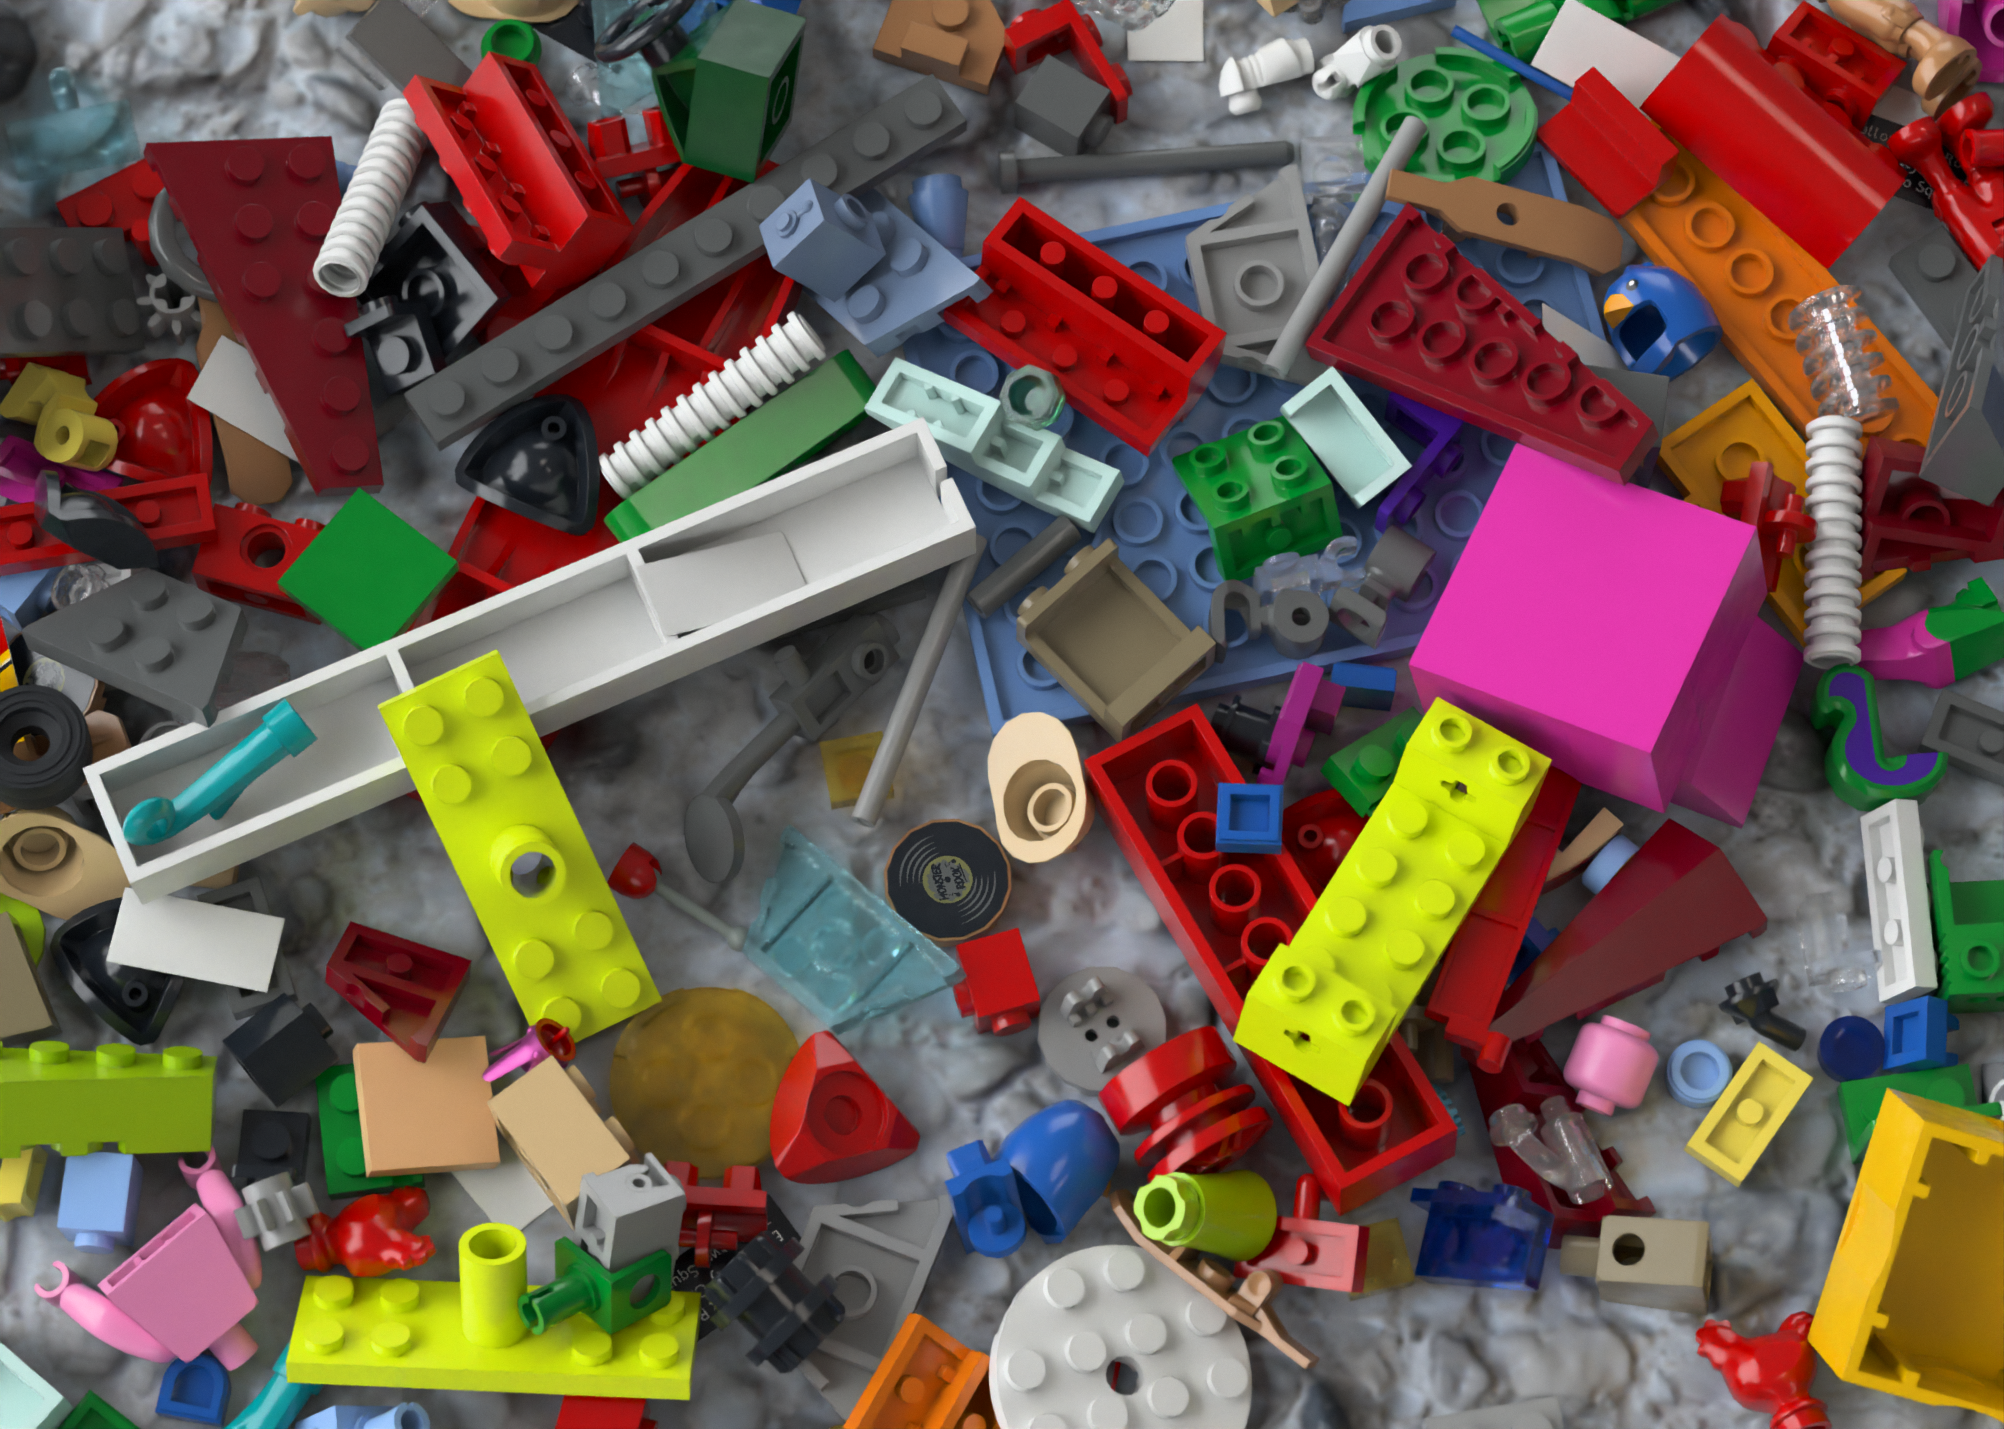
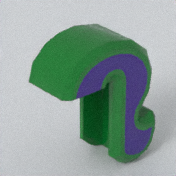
M1849 663L1837 664L1823 674L1810 700V722L1815 729H1822L1826 725H1832L1836 729V734L1824 756L1825 777L1835 795L1858 811L1871 812L1894 799L1916 800L1918 806L1923 804L1944 777L1947 770L1949 753L1943 751L1905 754L1885 758L1874 676L1855 664L1850 666Z

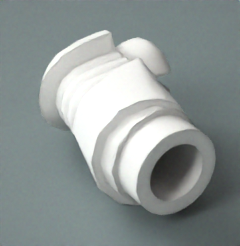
M1380 24L1376 27L1370 25L1363 27L1336 52L1326 55L1319 60L1316 67L1317 71L1312 77L1313 89L1321 98L1326 100L1347 97L1356 86L1359 87L1394 65L1396 57L1402 49L1399 34L1391 26Z
M1280 37L1258 49L1254 55L1251 54L1247 58L1244 57L1235 62L1230 57L1222 68L1219 82L1220 96H1228L1230 112L1234 115H1240L1259 110L1262 106V100L1257 88L1313 73L1314 58L1308 40L1305 37L1295 40Z

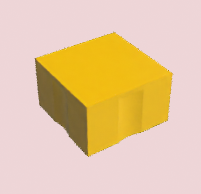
M1891 1088L1886 1089L1807 1338L1841 1380L1932 1406L1944 1405L1972 1409L2004 1424L2003 1120Z

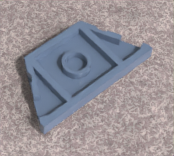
M872 188L856 199L872 214L886 255L836 302L829 300L804 285L802 287V290L878 358L904 344L913 334L924 333L944 322V315L941 310L968 295L978 303L986 299L993 292L977 274L875 188Z

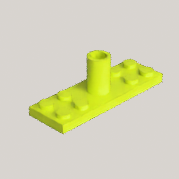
M495 649L378 704L377 707L529 1026L535 1025L542 1018L552 1019L563 1027H568L570 1029L569 1034L573 1038L574 1043H577L662 1002L660 994L498 650ZM528 852L542 853L539 864L532 871L525 874L513 873L511 867L518 857Z
M484 1223L467 1230L459 1240L460 1282L411 1280L407 1278L380 1279L344 1277L340 1275H306L286 1359L287 1383L690 1400L701 1318V1292L671 1290V1301L667 1306L612 1335L582 1312L550 1327L541 1335H535L533 1328L528 1329L521 1320L517 1306L518 1298L522 1294L542 1287L541 1285H528L526 1238L519 1229L511 1225Z

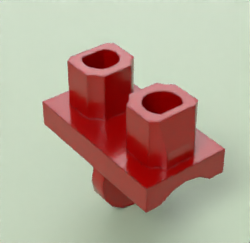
M659 105L642 110L648 141L630 145L625 117L614 116L587 122L589 153L604 179L632 173V178L616 181V192L619 199L637 195L644 209L676 172L675 168L657 172L656 167L682 161L672 141Z
M1769 461L1752 462L1749 477L1724 481L1720 504L1722 513L1725 516L1757 527L1767 592L1772 593L1777 591L1782 560L1793 559L1796 543L1803 544L1814 541L1819 524L1812 517L1802 513L1805 498L1795 494L1796 487L1792 483L1780 479L1773 473L1774 466Z
M667 1161L664 1163V1169L679 1179L685 1191L686 1209L682 1214L678 1244L679 1247L695 1248L696 1267H710L712 1249L737 1250L738 1241L750 1242L760 1231H768L767 1191H762L760 1173L757 1167L732 1165L730 1168L725 1169L723 1188L698 1186L699 1167L694 1166L692 1163Z

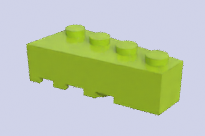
M0 1041V1159L21 1158V1151L41 1144H50V1147L60 1152L61 1156H88V1153L102 1150L104 1142H117V1149L123 1154L211 1151L216 1124L218 1056H203L202 1050L189 1046H174L164 1049L163 1054L136 1053L134 1046L120 1043L103 1044L98 1046L96 1051L70 1050V1046L67 1043L60 1041L34 1042L29 1045V1049L4 1048L3 1043Z

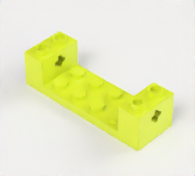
M1437 696L1406 744L1392 785L1289 947L1280 942L1248 992L1233 1041L1343 1104L1350 1106L1532 811L1552 759ZM1460 782L1467 786V794L1456 789ZM1303 1032L1310 1036V1042L1300 1037Z

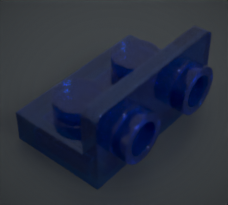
M1439 1181L1437 1189L1413 1188L1410 1202L1429 1212L1415 1276L1429 1284L1538 1292L1555 1215L1532 1202V1193L1530 1191L1508 1184H1494L1492 1192H1479L1469 1185L1454 1181Z

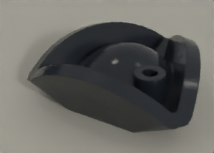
M568 394L539 396L510 408L489 423L466 448L455 468L456 483L465 490L514 513L575 536H583L593 529L595 524L600 487L598 446L594 427L587 409L579 399Z
M41 470L35 483L34 517L40 528L72 548L118 570L160 567L158 555L151 538L142 524L127 508L105 495L79 489L68 482H65L63 487L60 488L59 475L56 471Z
M120 897L95 904L68 919L54 933L50 943V951L58 969L78 996L114 1030L132 1043L142 1046L154 1043L159 1037L175 1004L185 977L106 961L123 898Z

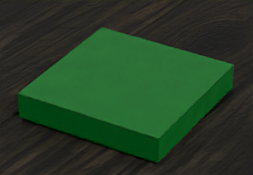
M359 487L277 581V584L283 593L362 652L404 634L460 568L454 558Z

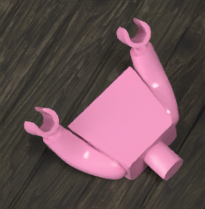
M212 1146L211 1151H205L208 1161L200 1168L188 1167L182 1156L177 1160L186 1183L192 1189L197 1190L204 1210L194 1203L102 1280L97 1286L107 1297L84 1285L80 1276L60 1261H55L52 1264L62 1272L63 1279L60 1286L53 1291H47L36 1283L34 1286L36 1293L51 1305L61 1308L68 1316L96 1338L138 1358L157 1363H168L177 1356L185 1363H188L205 1349L209 1348L227 1371L235 1370L244 1364L259 1347L258 1343L239 1321L259 1303L253 1291L260 1286L262 1281L261 1255L257 1237L247 1240L243 1238L233 1210L241 1208L245 1204L227 1175L223 1172L221 1162Z

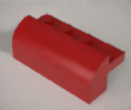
M1722 13L1711 23L1639 107L1640 110L1827 270L1883 209L1906 181L1905 177L1908 175V172L1899 165L1896 156L1887 147L1868 139L1852 125L1849 116L1843 109L1821 99V97L1805 85L1803 77L1795 68L1787 63L1778 62L1758 44L1756 37L1747 27L1738 22H1732Z
M489 51L463 87L415 74L402 92L416 116L415 122L417 126L428 136L438 153L440 166L452 177L464 198V207L475 217L488 239L487 246L489 250L502 262L512 266L519 265L532 289H560L586 279L609 261L634 229L535 64Z
M1022 197L1017 199L983 241L981 265L974 273L993 292L986 299L978 303L968 295L944 309V320L946 323L1146 457L1152 454L1178 420L1183 423L1202 396L1219 365L1227 335L1225 331Z

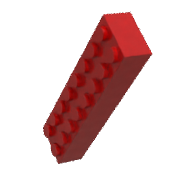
M1196 703L1085 759L1084 773L1085 781L1090 786L1096 802V810L1231 1036L1234 1037L1247 994L1280 942L1289 947L1318 899L1283 842L1281 854L1216 852L1218 783L1246 784L1201 708ZM1398 1030L1395 1031L1350 1106L1343 1104L1236 1043L1339 1216L1350 1212L1455 1156L1458 1128ZM1303 1032L1300 1037L1310 1042V1036Z

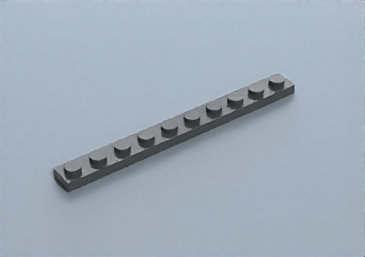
M933 73L755 180L754 183H750L405 392L404 396L408 406L438 450L442 451L767 253L759 225L807 179L811 178L841 196L843 194H850L857 198L966 132L967 120Z

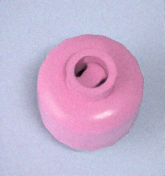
M1603 1015L1600 1023L1591 1022L1583 1025L1579 1030L1563 1072L1567 1084L1579 1091L1575 1103L1608 1117H1612L1616 1106L1624 1109L1638 1107L1644 1098L1659 1058L1657 1050L1648 1043L1651 1034L1640 1027L1608 1015Z

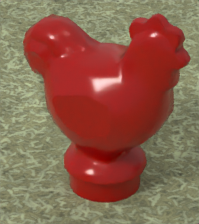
M406 1185L395 1189L388 1195L371 1194L363 1196L346 1206L334 1218H330V1216L323 1212L306 1218L312 1234L294 1241L295 1255L300 1267L304 1271L319 1270L321 1273L330 1272L336 1264H341L353 1276L371 1278L382 1276L392 1272L394 1269L409 1270L415 1266L425 1264L436 1253V1246L429 1235L417 1236L412 1234V1232L430 1213V1199L426 1191Z
M1805 1311L1793 1313L1784 1320L1776 1333L1752 1338H1745L1734 1332L1728 1320L1715 1321L1708 1319L1705 1321L1704 1326L1695 1332V1339L1700 1345L1697 1354L1707 1358L1712 1368L1721 1372L1732 1397L1742 1407L1752 1411L1769 1413L1773 1416L1770 1420V1429L1832 1428V1424L1826 1414L1828 1411L1827 1403L1820 1398L1811 1397L1809 1394L1815 1382L1818 1369V1352L1807 1340L1814 1315Z

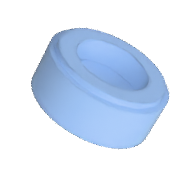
M1617 835L1588 866L1582 875V884L1593 894L1597 895L1640 848L1625 835Z
M1691 1040L1681 1044L1671 1054L1665 1067V1084L1671 1096L1680 1104L1690 1108H1706L1717 1102L1731 1082V1062L1727 1054L1716 1044L1705 1040Z

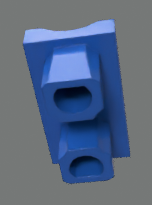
M976 1140L949 1151L946 1154V1158L954 1178L946 1180L945 1185L959 1239L966 1254L977 1251L990 1258H1002L1013 1254L1024 1243L1027 1226L1014 1172L1007 1157L1005 1156L992 1162L983 1140Z

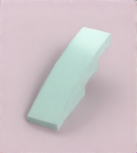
M897 357L891 363L864 407L868 415L891 429L924 417L944 460L1056 517L1064 515L1074 525L1092 533H1095L1125 482L1120 470L1066 448L1060 435L1008 414L1002 401Z

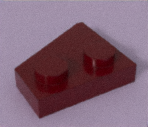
M350 921L326 965L325 983L418 1062L426 1063L470 978L472 960Z

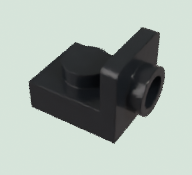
M396 295L378 298L361 307L363 316L343 325L347 338L367 337L387 396L402 395L447 368L425 302L399 303Z
M243 1109L237 1164L231 1165L230 1179L238 1191L242 1192L241 1189L287 1171L290 1174L294 1187L305 1183L312 1122L309 1113Z

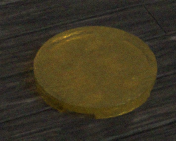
M683 987L660 996L661 1001L639 1012L630 1021L620 1036L613 1052L614 1057L610 1072V1096L617 1121L631 1138L637 1152L644 1158L645 1154L651 1152L662 1166L667 1161L690 1162L694 1166L699 1167V1179L702 1180L724 1178L725 1169L730 1168L732 1165L758 1166L772 1155L769 1133L774 1100L789 1064L800 1049L792 1030L770 1005L760 998L737 988L732 990L721 987H697L684 990Z

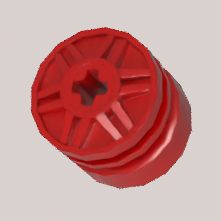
M1214 1026L1193 1029L1151 1050L1124 1068L1099 1092L1098 1100L1120 1136L1129 1137L1145 1131H1152L1134 1151V1160L1139 1167H1148L1156 1164L1148 1173L1147 1181L1149 1184L1156 1175H1167L1175 1172L1189 1174L1220 1173L1239 1160L1250 1147L1263 1138L1272 1128L1273 1120L1265 1107L1256 1106L1247 1109L1256 1096V1092L1251 1085L1241 1084L1221 1091L1218 1089L1236 1070L1237 1061Z

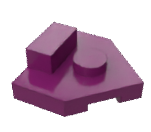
M1305 661L1302 662V665L1298 664L1266 754L1265 765H1268V769L1261 768L1256 784L1284 785L1293 765L1304 768L1317 733L1307 729V727L1331 735L1342 706L1346 687L1322 679L1324 668Z

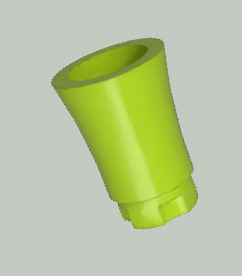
M1246 1169L1216 1174L1175 1172L1167 1175H1156L1150 1184L1139 1188L1134 1201V1214L1140 1220L1142 1233L1150 1239L1158 1240L1169 1246L1189 1247L1207 1251L1227 1260L1237 1262L1250 1260L1266 1248L1273 1236L1277 1221L1276 1201L1270 1186L1260 1175Z

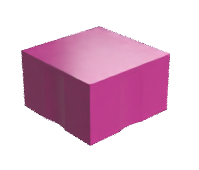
M1516 443L1408 664L1424 714L1427 713L1438 696L1552 759L1551 766L1566 772L1580 783L1664 814L1699 741L1709 702L1717 687L1732 670L1768 593L1757 527L1627 482L1625 486Z

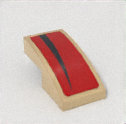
M1604 807L1563 852L1557 850L1540 897L1565 885L1583 873L1601 850L1614 837L1620 835L1624 823Z

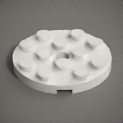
M1104 1245L1082 1249L1058 1259L1031 1278L1012 1299L999 1332L994 1336L989 1362V1386L992 1405L1000 1429H1245L1251 1406L1252 1373L1245 1340L1234 1318L1145 1249L1130 1245ZM1111 1361L1122 1362L1128 1365L1133 1372L1137 1371L1136 1388L1132 1395L1124 1396L1110 1388L1106 1379V1371Z

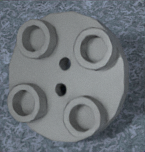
M1088 967L1067 975L1048 993L1039 1013L1038 1044L1047 1066L1065 1084L1076 1088L1081 1094L1088 1097H1098L1099 1092L1124 1068L1166 1042V1015L1157 994L1140 977L1117 967ZM1116 1019L1119 1025L1111 1028L1108 1026L1107 1021ZM1093 1032L1097 1035V1039L1095 1041H1088L1085 1038L1086 1034Z

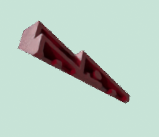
M1871 435L1862 462V474L1858 476L1862 481V492L1857 495L1862 499V511L1858 513L1862 518V529L1857 533L1862 537V547L1856 552L1862 556V565L1857 569L1862 575V580L1874 579V572L1906 567L1913 572L1931 570V564L1959 559L1970 558L1974 563L2004 559V487L1990 506H1987L1919 478L1926 447Z
M1668 818L1503 993L1489 1031L1505 1034L1512 1042L1522 1038L1526 1044H1529L1543 1037L1544 1028L1572 1014L1580 1020L1664 981L1666 971L1697 956L1702 962L1707 961L1718 955L1720 945L1746 933L1753 939L1762 935L1767 930L1768 918L1721 848ZM1461 1045V1057L1478 1067L1476 1061L1480 1052Z
M1450 944L1440 958L1439 964L1444 962ZM1522 1038L1512 1042L1502 1071L1498 1074L1485 1072L1467 1061L1521 1246L1561 1250L1564 1234L1599 1238L1604 1216L1650 1218L1657 1213L1648 1196L1636 1200L1616 1171L1623 1160L1615 1148L1612 1146L1602 1151L1593 1138L1582 1115L1587 1108L1575 1103L1577 1093L1573 1087L1567 1084L1562 1071L1540 1039L1526 1044Z

